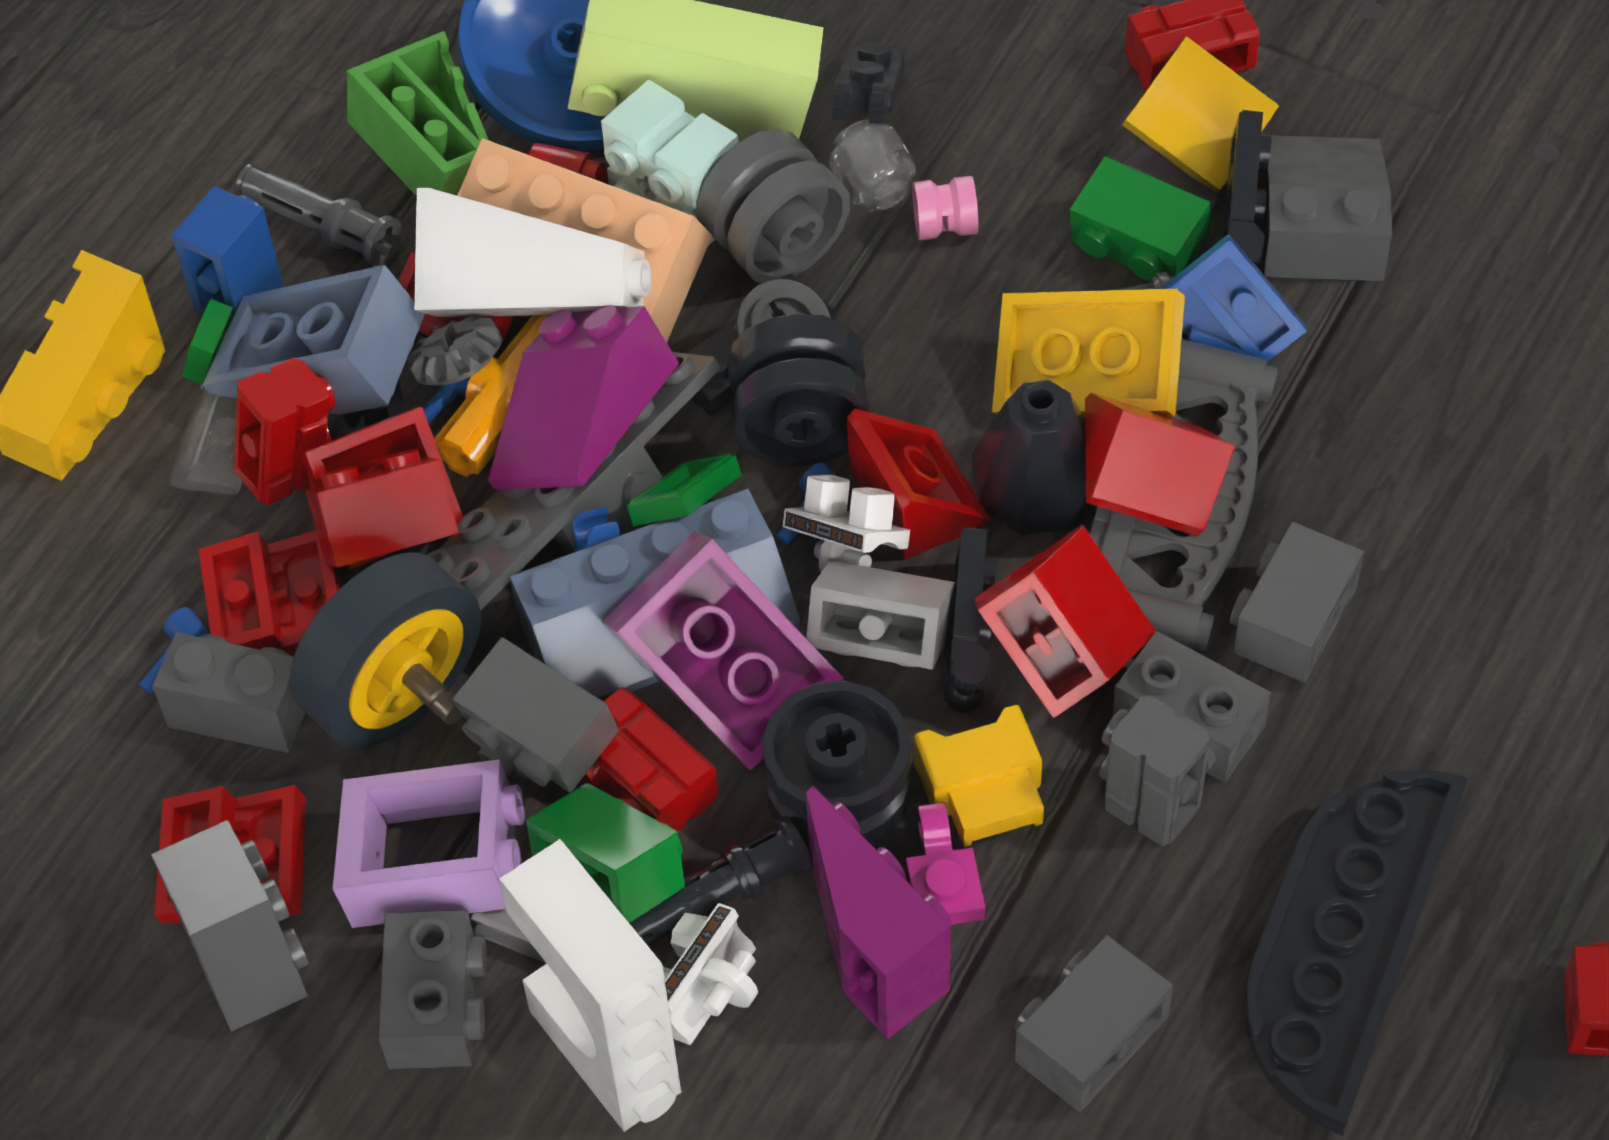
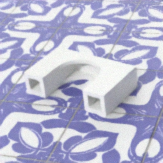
M559 839L499 878L507 914L547 963L523 979L529 1011L625 1132L639 1121L647 1123L659 1118L672 1106L676 1096L681 1093L663 966L562 840Z

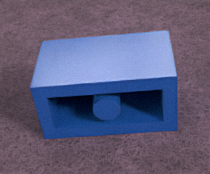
M214 186L171 234L193 309L201 315L204 314L210 299L231 306L233 309L228 324L229 327L243 296L278 289L283 286L264 208L247 196H236Z

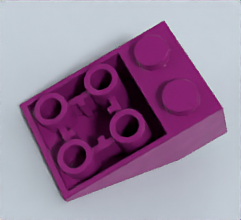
M813 786L806 791L809 852L842 992L888 1040L950 991L952 922L947 911L935 897L927 893L921 896L906 881L902 866L891 852L884 847H879L876 850L860 834V827L856 819L842 803L835 801L831 804Z

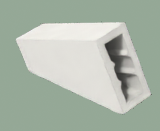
M417 188L414 310L435 317L552 315L561 310L580 312L598 310L605 306H614L616 308L644 306V297L650 294L652 273L649 262L645 260L644 251L622 242L432 188Z

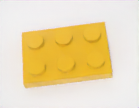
M1178 289L1003 293L992 413L997 415L1006 400L1022 383L1050 380L1071 393L1083 417H1085V398L1091 392L1154 413L1175 417L1185 295Z

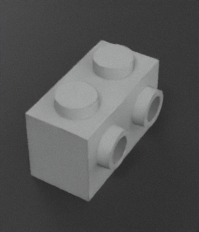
M830 560L811 586L806 639L816 649L827 650L840 655L877 659L906 667L933 669L948 643L955 582Z

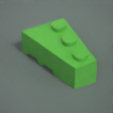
M445 31L347 70V122L416 196L417 188H432L457 196L482 138L488 140L475 105L469 102L464 90V78L459 66L455 67L450 55L449 41Z

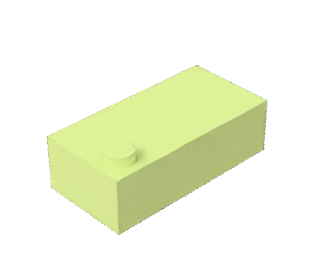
M589 0L576 57L568 109L606 117L647 80H651L683 100L685 112L695 118L704 113L736 133L739 142L757 132L776 128L792 132L799 139L818 79L823 27L695 0Z

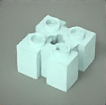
M647 80L601 120L605 149L604 155L610 165L607 168L609 185L693 215L696 219V201L704 180L717 161L739 143L736 133L704 113H701L696 118L685 112L683 100L651 80ZM713 237L711 238L709 245L715 240Z

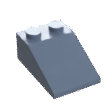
M385 265L243 296L202 386L209 394L237 398L238 381L261 371L269 374L270 367L295 357L303 360L315 375H322L330 384L335 396V407L328 411V413L340 415L387 406L395 392L396 384L409 352L414 345L415 337L425 313L414 310L415 301Z

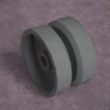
M776 128L757 132L744 139L717 161L704 180L696 201L697 220L711 233L712 237L723 249H728L734 260L754 281L764 283L770 280L781 279L789 274L797 276L809 269L829 251L843 231L850 213V193L824 164L818 163L811 151L792 132Z

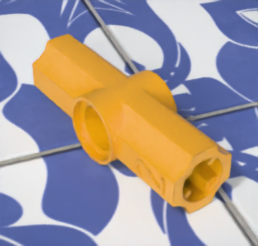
M532 315L498 359L492 357L485 367L470 377L465 401L434 439L441 459L448 465L450 470L465 477H468L470 474L479 475L496 453L523 352L540 333L539 327L542 322L551 315Z

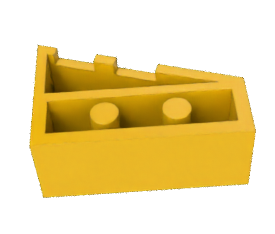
M81 250L72 266L81 274L64 304L53 300L44 316L53 324L36 354L24 351L0 394V451L2 455L60 481L64 479L77 462L85 459L92 448L93 441L111 419L118 417L123 412L130 395L147 375H151L156 371L161 363L163 354L166 352L142 275Z

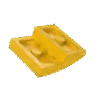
M1186 36L1123 122L1122 126L1212 193L1216 194L1228 180L1231 138L1239 112H1242V110L1263 112V131L1279 105Z

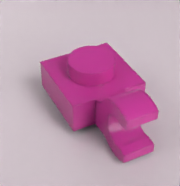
M944 802L918 806L920 822H917L923 855L906 858V872L909 884L921 896L927 893L935 897L947 911L952 925L985 920L986 907L973 848L953 851Z

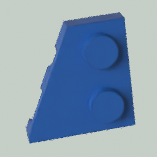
M1229 234L1160 288L1178 289L1185 295L1182 333L1187 335L1188 340L1270 361L1307 332L1306 324Z

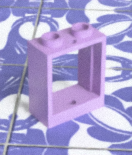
M500 759L344 779L333 891L352 928L384 924L385 914L467 910L469 914L506 909L499 878L522 864L520 848L517 840L514 839L515 826L523 825L525 818L524 800L519 785H510ZM480 812L477 857L383 869L387 824Z

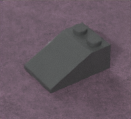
M1271 135L1269 165L1267 171H1263V189H1267V202L1263 221V233L1265 234L1263 246L1264 276L1384 281L1392 239L1391 189L1380 139Z

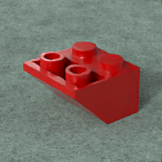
M1083 524L974 598L978 611L1053 718L1109 681L1156 632Z

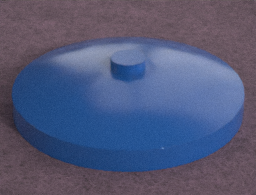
M465 0L458 29V56L465 81L482 108L504 128L532 143H541L576 151L604 149L601 120L605 116H595L590 113L568 109L576 57L589 0Z

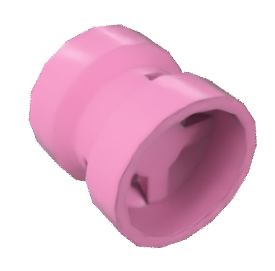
M972 176L954 177L949 184L939 186L931 180L915 181L912 183L913 211L918 240L937 239L942 231H954L959 236L978 234L977 198Z

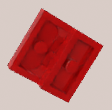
M316 530L271 544H266L258 531L198 549L210 634L221 637L231 644L259 650L265 647H273L283 650L290 655H295L304 633L315 616L330 598L342 588L339 567L336 568L325 563Z
M295 785L234 798L223 786L163 799L159 850L228 820L240 844L251 839L254 841L269 877L260 880V883L262 884L273 879L281 893L289 915L301 914L306 796ZM157 871L154 917L163 923L182 924Z

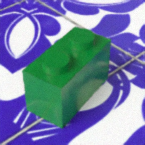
M1104 156L1070 208L1072 242L1093 257H1107L1129 267L1137 276L1144 280L1150 281V278L1155 277L1157 273L1167 272L1169 277H1175L1194 261L1210 236V202Z
M589 783L584 784L526 819L532 857L561 839L628 923L685 888L681 861L682 845L678 838V832L667 824L651 818L627 805L623 800L615 798Z

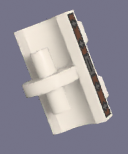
M836 475L808 476L804 507L786 508L784 511L783 527L821 539L814 548V555L819 559V569L821 572L830 560L871 567L872 559L866 553L872 552L880 544L897 549H908L910 530L892 525L894 493L879 488H853L850 511H847L849 479Z
M718 903L709 917L684 913L672 930L670 943L680 959L672 970L663 967L672 1033L675 1040L691 1045L711 1015L719 1016L727 1003L742 1008L749 1007L758 994L757 986L747 976L756 962L752 956L756 948L753 942L738 927L736 920L739 916L734 908Z

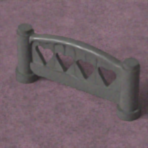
M1182 339L1176 411L1207 403L1219 404L1224 408L1226 414L1217 419L1216 425L1221 432L1218 436L1235 445L1206 528L1199 536L1179 537L1174 535L1165 526L1098 507L1090 536L1154 629L1192 650L1205 653L1215 615L1203 613L1202 606L1208 600L1226 571L1246 526L1254 496L1258 466V424L1255 404H1257L1258 400L1270 403L1279 367L1267 365L1268 360ZM1175 414V417H1172L1184 421L1177 414ZM1167 550H1176L1185 556L1187 562L1177 569V575L1181 580V584L1174 588H1165L1153 580L1132 559Z

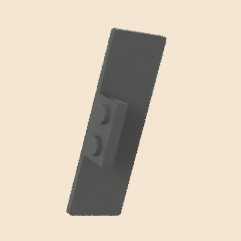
M672 352L679 365L584 486L497 490L480 508L469 512L459 521L457 525L458 534L452 535L438 550L428 553L427 556L432 558L471 592L477 599L480 610H482L510 582V576L518 574L553 537L566 556L575 553L577 543L573 535L572 519L576 514L607 507V523L616 522L618 524L619 536L639 529L642 525L633 526L627 505L630 504L633 498L662 478L643 446L720 369L714 357Z

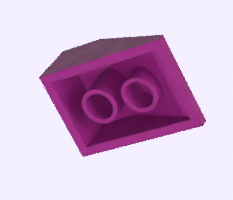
M605 306L598 310L580 312L561 310L542 322L539 327L540 333L523 352L488 479L494 490L575 487L586 484L679 365L645 306L624 308Z
M696 531L602 621L641 664L750 771L764 758L762 737L771 714L789 695L815 683L836 682L843 679L835 668L716 542Z

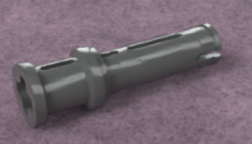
M256 163L246 165L237 178L235 189L237 196H247L259 205L285 218L320 232L322 239L325 240L328 246L334 249H344L346 247L364 255L365 261L374 267L387 265L399 249L403 232L401 222L390 215H384L380 218L364 211L361 204L352 198L332 200L301 184L265 170Z

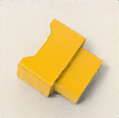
M1019 705L1004 708L996 723L947 737L931 730L922 731L913 736V763L929 804L945 803L947 815L952 816L964 847L972 845V841L1030 824L1035 826L1043 824L1044 806L1037 791L1041 786L1043 761Z

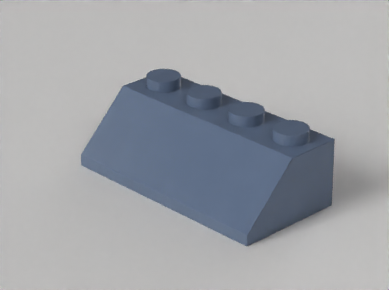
M745 489L702 505L688 516L653 523L510 576L517 618L535 658L603 702L621 687H627L632 692L659 682L612 634L602 621L694 531L713 539L797 629L801 628V620L773 535L750 491Z

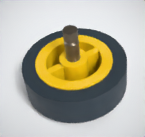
M402 553L371 565L353 577L330 598L304 633L295 652L290 669L289 686L294 701L332 738L349 748H366L390 740L410 728L431 709L447 724L450 725L457 722L462 715L452 700L455 694L449 690L467 665L477 643L481 626V610L477 599L432 558L424 554Z

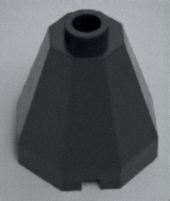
M1050 380L1022 383L1006 400L972 453V470L979 503L991 517H993V511L1007 519V527L1020 535L1073 529L1083 518V510L1089 505L1086 503L1085 419L1071 393Z

